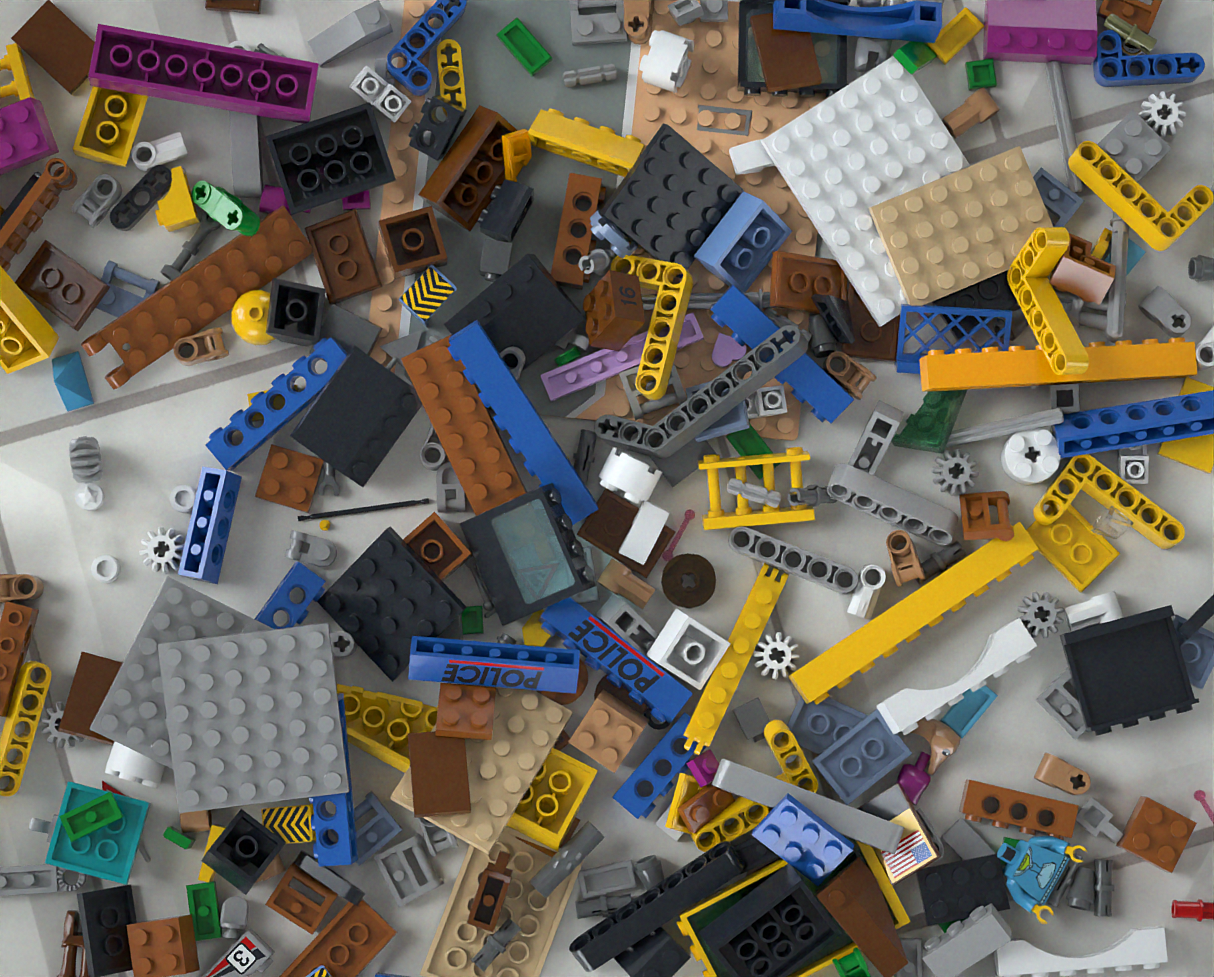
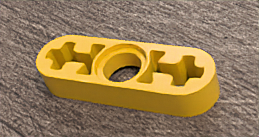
M445 39L437 46L440 94L451 101L450 93L461 90V94L456 93L457 104H462V108L467 109L461 47L455 40ZM449 46L452 48V51H457V53L452 54L453 65L459 64V67L448 66L447 56L441 54L446 51V47ZM450 72L456 73L460 78L458 84L455 86L446 85L444 83L446 74ZM442 107L443 113L447 117V111Z

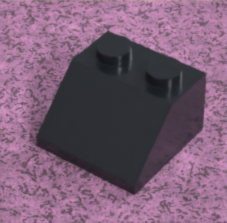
M505 179L502 185L497 184L490 197L493 202L489 210L483 209L478 223L481 224L479 227L481 233L497 241L512 243L535 199L534 188Z
M273 278L266 333L281 342L305 347L318 343L326 289Z
M240 809L201 861L246 895L286 842L243 809Z
M662 926L614 957L615 961L630 977H673L691 958L690 954Z

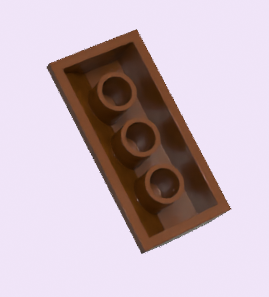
M479 105L418 195L434 209L470 232L477 223L483 209L487 208L492 201L490 197L497 184L502 185L506 179L502 135L518 130L498 112Z

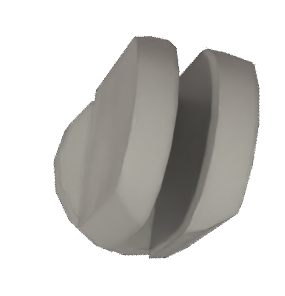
M232 896L226 899L222 905L220 927L227 929L223 933V938L239 940L240 934H238V930H245L247 926L249 906L247 901L239 896Z

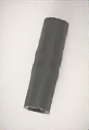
M588 821L529 882L541 895L547 898L605 837Z

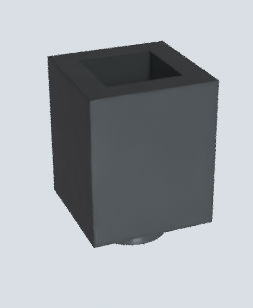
M485 239L479 271L481 276H485L486 281L494 282L510 268L513 251L512 243Z
M1079 384L1050 385L1051 409L1060 408L1062 412H1080Z
M759 697L732 710L747 740L753 738L754 742L765 738L764 728L770 720Z

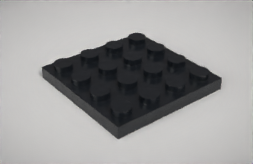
M663 123L602 208L600 214L655 260L677 263L688 270L696 259L694 255L744 190L673 128ZM679 274L676 277L681 279L683 274Z
M391 526L365 550L317 601L335 622L353 637L354 642L392 682L409 667L412 636L437 638L467 608Z

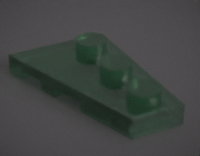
M968 389L929 391L923 398L924 403L915 415L911 414L905 421L907 423L906 427L900 434H895L891 441L892 444L896 447L943 454Z

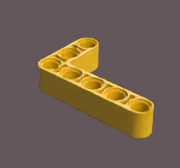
M1092 141L1080 143L1068 159L1071 171L1145 242L1157 251L1168 249L1214 202V194L1211 189L1204 185H1197L1167 212L1108 154Z
M1039 227L1034 230L1010 265L1011 269L1008 270L1007 280L1054 373L1057 375L1083 374L1088 369L1089 357L1048 279L1049 274L1069 246V233L1064 227Z
M626 255L623 259L616 256L611 263L612 271L621 272L626 265H631V269L627 274L639 276L640 288L658 291L635 384L638 391L647 399L658 400L665 395L693 287V278L682 265L633 255ZM657 269L656 276L652 279H647L648 273L651 270ZM683 274L682 281L678 284H673V279L677 275ZM671 301H676L675 308L666 311L667 304ZM670 327L667 336L659 337L660 331L663 328ZM663 353L662 360L657 364H653V358L657 354ZM651 380H656V386L652 390L646 391L647 383Z
M1089 454L1074 456L1069 460L1033 509L1034 518L1038 523L1050 525L1065 512L1078 492L1083 490L1161 549L1172 548L1183 540L1185 535V529L1178 520ZM1075 462H1079L1084 466L1085 473H1079L1075 469ZM1097 479L1105 481L1107 490H1102L1098 487ZM1060 483L1065 484L1069 488V495L1063 494L1060 491ZM1120 495L1128 499L1129 507H1125L1120 503ZM1043 505L1051 506L1054 515H1047L1043 510ZM1142 512L1150 515L1151 524L1146 523L1142 519ZM1164 529H1169L1173 533V540L1165 537Z
M28 661L20 669L0 737V779L3 776H9L8 786L0 789L1 796H12L20 788L52 676L50 668L37 661ZM38 667L41 671L40 677L36 681H32L30 677L31 672L34 668ZM31 694L33 702L31 706L24 708L23 699ZM23 721L25 729L23 733L16 735L15 727L19 722ZM16 748V759L8 762V752Z
M770 721L764 728V737L783 772L774 778L816 793L818 781L795 736L783 721ZM784 732V736L781 739L774 740L776 734ZM796 755L794 761L786 763L788 757ZM808 778L804 785L798 786V782L801 779ZM740 796L704 827L693 833V835L690 834L691 838L699 850L706 852L721 842H730L754 829L768 815L772 808ZM759 805L756 811L749 812L752 806ZM735 818L731 825L724 826L728 819ZM704 832H710L707 838L699 839Z

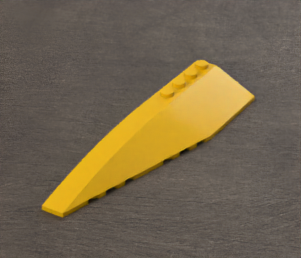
M336 682L337 693H344L348 742L406 773L410 766L408 734L431 732L437 721L438 706H429L420 701L379 691L375 693L364 690L362 687L354 685L350 687L337 684ZM552 748L506 826L558 852L598 770Z

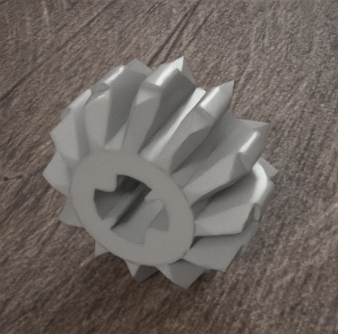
M87 436L72 439L69 444V456L75 481L78 483H93V481L100 480L102 477V462L98 441L94 437Z
M960 449L954 450L953 457L948 450L944 451L943 456L945 460L941 457L935 459V462L940 467H933L931 469L932 473L940 474V476L933 479V483L936 484L940 481L944 483L940 487L941 492H944L949 486L951 496L956 495L957 487L961 494L967 493L965 484L971 488L975 486V482L969 477L975 478L979 476V472L970 470V468L977 465V462L972 461L968 464L966 461L970 457L968 452L960 458ZM954 466L959 467L957 471L961 470V474L956 479L952 478L953 474L949 475L948 471Z
M1033 592V601L1028 597L1022 599L1027 607H1017V611L1025 613L1024 616L1018 618L1022 622L1026 621L1025 627L1027 631L1033 628L1031 632V637L1033 638L1038 636L1039 631L1043 638H1048V629L1052 633H1057L1058 628L1054 623L1062 624L1064 622V619L1056 617V614L1064 612V608L1055 609L1054 606L1059 602V599L1054 598L1048 602L1050 597L1048 592H1044L1041 599L1038 592ZM1037 608L1041 612H1046V617L1042 618L1044 622H1041L1040 618L1035 619L1034 613L1038 612Z
M62 702L56 703L57 711L51 707L47 709V713L51 718L43 717L41 721L49 723V727L42 729L43 734L52 733L47 740L49 743L57 740L58 748H63L65 742L69 748L75 747L74 738L79 742L84 741L82 737L58 731L65 709Z

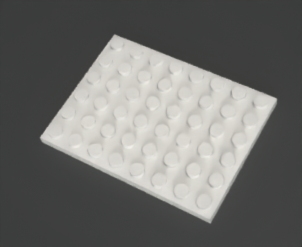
M892 56L761 141L763 147L879 327L900 314L901 304L908 303L868 208L970 166L913 75Z

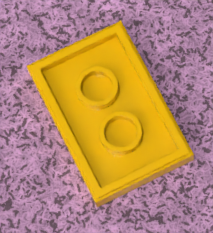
M1186 377L1178 396L1212 391L1214 387ZM1214 434L1161 442L1157 455L1209 474L1214 465Z
M1071 504L1052 524L1042 525L1035 520L1026 529L1039 548L1038 551L1080 593L1120 555ZM1051 506L1044 511L1049 516L1054 515Z

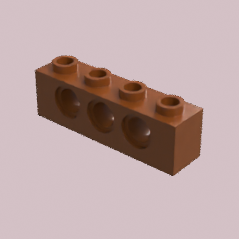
M569 173L551 270L552 277L560 286L582 290L583 284L589 283L591 273H584L586 269L581 271L579 263L576 265L569 264L566 261V257L572 252L578 253L581 257L588 256L596 248L597 240H592L593 232L591 228L593 226L590 224V217L597 211L598 203H604L606 187H602V178ZM586 199L591 203V208L587 211H580L577 209L576 203L579 200ZM575 226H582L587 232L585 236L576 238L571 234V230Z
M8 601L5 603L0 620V716L2 717L7 716L18 675L25 662L39 613L37 609Z
M966 779L959 812L965 813V819L981 823L982 818L993 820L992 826L1009 829V824L1020 826L1019 832L1036 836L1038 830L1046 832L1047 836L1064 840V837L1072 838L1079 805ZM989 797L995 798L998 804L997 809L992 813H988L984 808V802ZM1017 803H1020L1025 810L1024 816L1020 819H1015L1011 814L1012 807ZM1043 810H1048L1052 815L1051 822L1046 826L1039 822V814Z

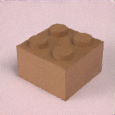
M603 689L568 743L615 773L644 730L649 719Z

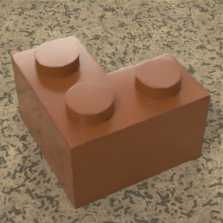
M1069 233V246L1051 271L1049 284H1052L1059 291L1073 293L1085 302H1094L1100 305L1115 278L1116 266L1092 256V242Z

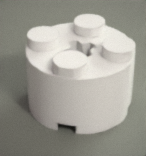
M654 30L649 41L651 46L649 54L642 57L639 70L643 71L642 79L647 84L677 93L676 87L681 88L691 64L687 54L688 51H694V41L664 30Z
M1042 428L1016 432L1006 441L1001 452V465L1004 472L1014 481L1023 485H1035L1044 481L1058 469L1061 455L1058 453L1057 441L1048 430ZM1029 450L1031 453H1035L1036 458L1033 460V463L1031 459L1025 458V454L1028 453Z
M613 447L598 476L601 478L599 484L612 491H617L618 488L625 491L624 497L637 504H642L643 500L648 501L663 472L656 470L653 473L654 466L627 452L626 454L622 452L621 455H618L620 449Z
M114 741L105 773L158 789L165 765Z

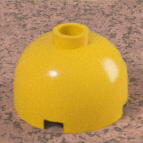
M252 290L241 295L235 302L231 312L232 325L236 334L245 342L253 345H267L276 339L266 333L271 293L264 290Z

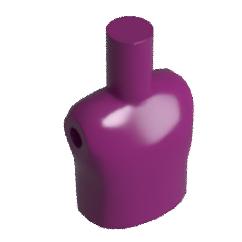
M265 184L259 212L271 214L283 205L290 216H292L283 188ZM311 209L306 210V211H303V212L310 214Z
M922 751L915 765L904 764L894 784L901 783L911 803L917 805L921 795L931 781L930 775L924 771L931 756Z

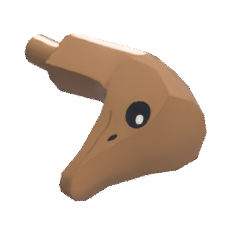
M923 717L916 722L919 727L909 733L918 734L929 741L931 759L927 772L934 775L940 765L956 752L960 745L961 737L946 724L935 719L927 721Z

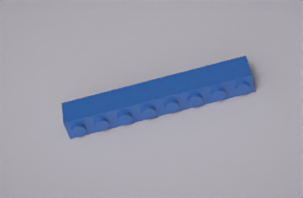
M478 320L449 337L451 346L448 347L450 354L456 362L462 361L466 367L463 373L471 385L474 383L478 385L482 391L478 396L486 408L490 406L497 414L493 417L501 431L507 429L512 437L508 440L516 454L522 452L527 460L523 463L532 477L537 475L542 483L539 487L553 483L561 495V504L565 513L570 517L572 525L598 510L597 502Z

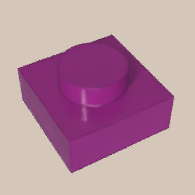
M370 190L342 198L343 211L371 209Z
M711 749L686 763L700 787L714 780L719 766V762Z

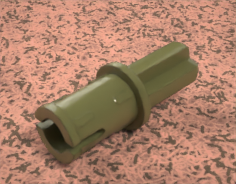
M1110 14L1104 22L1105 28L1115 31L1124 39L1123 43H1130L1146 55L1150 53L1157 42L1155 38L1138 29L1137 24L1132 26L1115 14Z

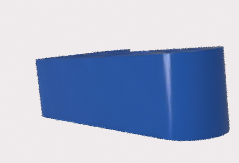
M437 0L389 52L387 56L388 72L412 94L422 96L429 92L432 75L420 60L464 14L467 0H458V7L456 5L452 6L448 11V15L445 12L449 7V1L455 2L456 0ZM432 18H438L443 22V25L436 29L432 28L428 22ZM416 37L421 38L425 45L421 48H414L410 41ZM396 57H401L405 59L407 64L402 68H396L393 66L392 60ZM420 75L425 77L427 83L424 86H416L412 79Z
M1105 30L1097 37V57L1093 62L1095 81L1103 87L1191 83L1201 75L1205 68L1204 59L1197 53L1122 56L1121 38L1118 33L1113 30ZM1102 40L1109 41L1113 46V50L1103 49L1100 42ZM1187 63L1189 64L1190 68H1195V70L1192 73L1190 72V68H1184L1187 65ZM1132 65L1139 67L1142 74L1140 76L1133 75L1129 67ZM1157 65H1165L1169 73L1166 75L1159 73ZM1102 68H1112L1115 74L1114 77L1105 76Z

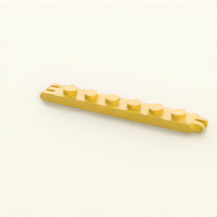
M766 563L763 564L727 640L731 644L713 670L683 736L688 738L684 745L685 749L689 750L693 741L698 742L694 753L697 755L700 754L703 746L709 748L789 575L783 573L780 581H776L775 578L779 572L776 568H773L770 577L766 576L765 574L769 568V565Z

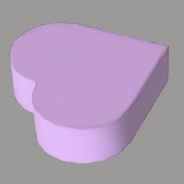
M719 333L712 352L713 363L718 367L724 368L730 365L732 361L740 360L746 354V345L742 347L731 336Z

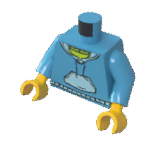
M1053 836L1032 837L1028 842L1020 840L1015 848L1004 843L1000 846L997 857L1006 862L1002 872L1007 878L1006 886L1013 900L1028 912L1036 913L1040 923L1048 924L1040 917L1042 911H1048L1054 916L1053 911L1048 906L1040 907L1039 903L1042 905L1046 903L1070 859L1066 855L1069 854L1073 861L1081 863L1084 861L1076 859L1074 853L1077 849H1082L1086 852L1087 849L1079 845L1071 847L1069 842Z

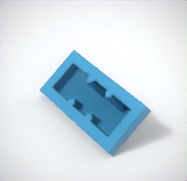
M73 352L52 359L54 383L66 410L69 412L94 404L79 352Z

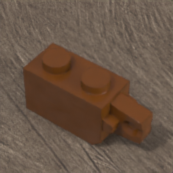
M500 850L496 863L489 862L487 868L484 869L466 924L494 932L512 879L511 874L513 870L506 868L510 853Z

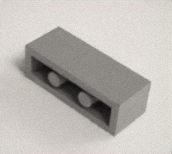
M992 903L986 907L980 906L963 922L957 921L949 926L947 932L940 937L933 936L927 940L923 947L922 959L936 977H955L1011 941V928Z

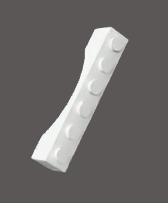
M1018 618L989 635L985 649L977 663L956 683L934 690L905 688L879 703L876 707L893 734L902 731L906 735L919 727L916 722L923 717L928 721L940 714L941 710L939 707L948 702L949 706H952L964 699L962 693L966 690L971 689L974 692L985 686L987 683L984 679L993 674L997 678L1009 670L1007 665L1014 660L1019 664L1031 657L1032 655L1029 651L1037 647L1021 619Z
M1160 926L1130 929L1120 940L1109 947L1095 953L1080 956H1061L1047 953L1035 948L1021 938L1012 939L994 951L996 975L1003 977H1020L1022 974H1031V977H1049L1048 972L1059 971L1060 976L1076 975V970L1087 969L1088 974L1103 973L1104 967H1115V971L1132 970V965L1143 964V969L1160 968V963L1168 962L1165 929Z

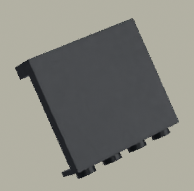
M1172 605L1059 635L1087 732L1095 731L1096 736L1112 732L1111 726L1122 724L1123 728L1138 725V719L1148 716L1150 721L1166 717V711L1175 709L1176 713L1179 714L1193 710L1192 704L1199 703V698L1195 699L1171 618V616H1175Z

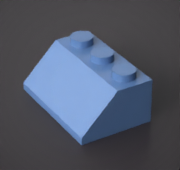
M743 191L694 257L709 272L729 287L734 284L741 292L746 293L771 260L773 252L781 247L792 230L763 200Z

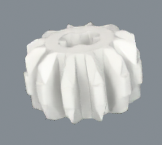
M1161 91L1158 97L1151 94L1148 97L1149 102L1144 101L1141 104L1144 111L1138 114L1142 119L1146 120L1145 122L1155 132L1158 131V135L1162 139L1166 136V132L1170 136H1174L1176 128L1181 129L1184 125L1180 119L1186 117V112L1179 110L1184 105L1183 102L1175 104L1173 101L1176 95L1172 94L1167 99L1165 91ZM1160 110L1164 111L1163 115L1167 114L1165 120L1161 119L1162 115L1158 117L1157 113Z
M158 527V536L150 530L148 536L152 540L150 542L146 539L141 540V543L148 546V549L140 550V555H149L143 561V564L148 566L153 563V572H158L160 567H162L163 573L168 574L169 564L175 570L179 569L176 559L181 560L182 555L179 554V551H183L184 545L178 544L184 537L181 534L174 537L175 529L170 528L165 533L164 527ZM163 543L170 548L169 551L165 552V557L158 553V549L162 548Z
M777 632L775 642H773L770 634L765 635L768 645L758 641L757 646L763 649V652L754 651L753 656L762 657V660L754 665L757 668L765 664L766 668L761 673L763 676H766L770 669H772V679H777L778 670L786 678L789 676L785 668L786 666L792 671L797 669L790 660H800L799 655H791V651L797 650L799 646L797 644L790 648L787 646L792 637L787 636L784 642H780L781 633ZM774 648L777 652L782 651L784 657L780 658L783 661L779 664L776 660L771 661L769 655L773 654L770 651Z

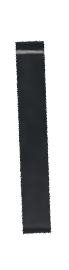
M728 841L715 845L578 936L570 944V952L586 972L594 971L739 875L745 867L744 861Z

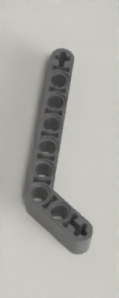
M785 325L654 426L612 415H603L595 422V433L610 446L659 459H666L800 358L807 351L808 341L798 328L793 325ZM774 354V358L770 362L765 363L767 357ZM752 371L751 376L748 379L743 380L744 375L747 372ZM730 388L729 393L721 397L722 392ZM708 405L706 411L699 414L700 409ZM685 422V426L677 431L678 426ZM639 432L638 437L631 441L632 436ZM663 439L662 444L655 448L658 440Z

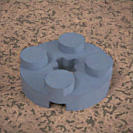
M598 209L590 217V224L593 226L591 231L599 239L603 240L606 238L613 244L611 249L622 259L626 255L631 256L638 248V245L633 241L629 243L626 235L606 218L602 217L600 214L601 210Z

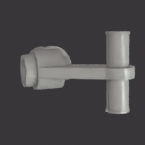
M626 236L628 242H632V240ZM598 248L593 250L590 255L581 257L579 268L581 271L586 269L584 271L586 274L594 271L597 275L604 277L611 270V263L618 255L612 249L604 250Z

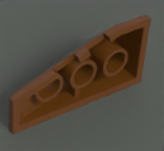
M857 857L815 891V893L882 976L892 977L908 964V960L877 878L860 857Z

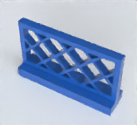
M901 304L895 361L896 372L920 374L919 359L928 355L922 352L925 350L927 352L931 351L929 346L940 337L950 347L944 352L945 354L955 353V350L967 339L977 348L973 353L982 352V348L989 347L995 341L1002 347V351H1009L1012 311ZM907 312H919L925 320L912 329L906 322ZM938 314H947L952 322L940 331L931 320ZM967 315L975 316L980 323L967 333L959 322ZM980 316H987L984 320L980 318ZM994 317L1005 318L1004 328L994 334L987 326V323ZM928 323L937 334L924 343L916 333ZM956 325L964 336L952 345L944 334ZM905 327L909 331L907 335H905ZM984 327L992 338L980 347L971 336ZM1002 335H1003V343H1002L1001 340L999 339ZM912 336L922 345L914 353L903 352L904 343Z

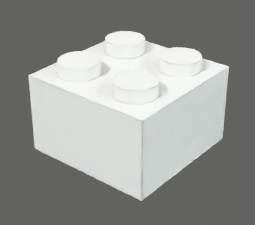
M676 608L646 655L701 690L731 643Z

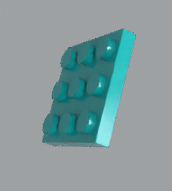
M68 781L45 863L128 885L151 803L113 793L124 817L71 842L59 816L108 793V791Z

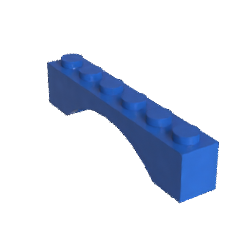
M775 0L773 4V29L935 43L942 28V3L914 0L883 7H855L827 0Z

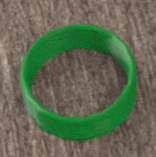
M576 346L555 358L554 361H556L555 363H557L559 368L579 357L581 353Z

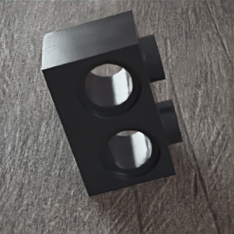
M435 95L432 99L427 98L421 109V113L424 115L420 123L416 122L409 133V137L412 138L409 146L437 161L443 159L467 110L440 95ZM439 106L447 111V119L444 122L436 117V109ZM426 131L432 132L435 136V143L432 146L427 145L424 141Z

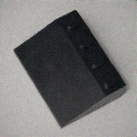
M370 102L265 136L291 215L396 181Z
M526 254L444 325L454 335L478 320L499 354L512 346L518 347L523 351L525 355L523 371L586 318L536 255ZM512 353L505 355L504 360L509 367H516L518 365L516 355Z
M354 345L290 434V437L343 475L364 487L423 404L414 387Z
M789 863L699 931L709 948L732 977H786L842 934Z

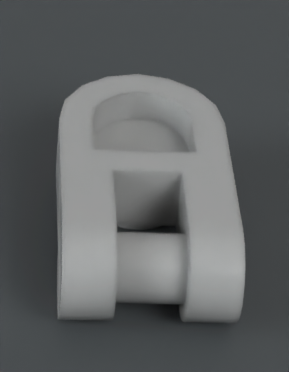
M444 463L439 467L436 475L437 511L439 513L446 512L447 509H457V512H465V492L451 463ZM456 490V498L446 499V491Z
M292 530L290 539H292L289 549H286L284 556L312 565L326 567L335 561L337 550L335 545L327 539ZM303 542L310 544L308 554L300 552Z

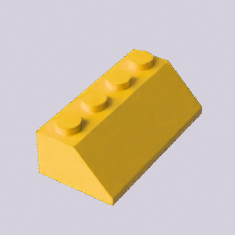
M93 86L73 146L74 154L99 163L126 167L149 96Z
M551 108L548 111L540 110L528 132L531 145L624 178L645 150V145L637 137L626 135L624 138L615 135L616 131L611 128L600 126L598 129L589 126L590 122L578 117L571 120L563 117L564 113Z
M0 266V366L9 374L49 358L59 336Z

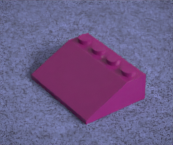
M985 0L983 60L993 58V61L1038 63L1060 61L1061 64L1091 65L1096 59L1098 31L1096 0Z

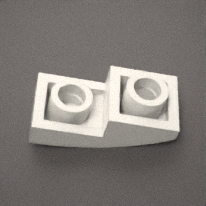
M368 66L362 69L349 86L352 91L367 103L370 102L372 107L394 123L412 102Z
M763 139L744 143L729 149L736 175L761 172L764 167L776 166L761 143Z
M783 385L759 388L745 399L748 419L787 413Z
M1147 445L1118 449L1119 477L1128 484H1148L1149 456H1147Z
M644 501L619 549V553L644 565L670 511L650 501Z

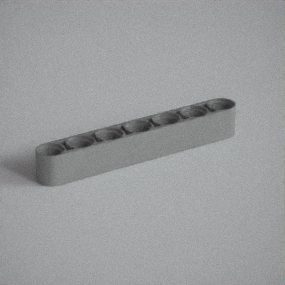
M721 758L712 785L772 809L789 793L841 835L891 854L896 853L904 831V827L726 759Z

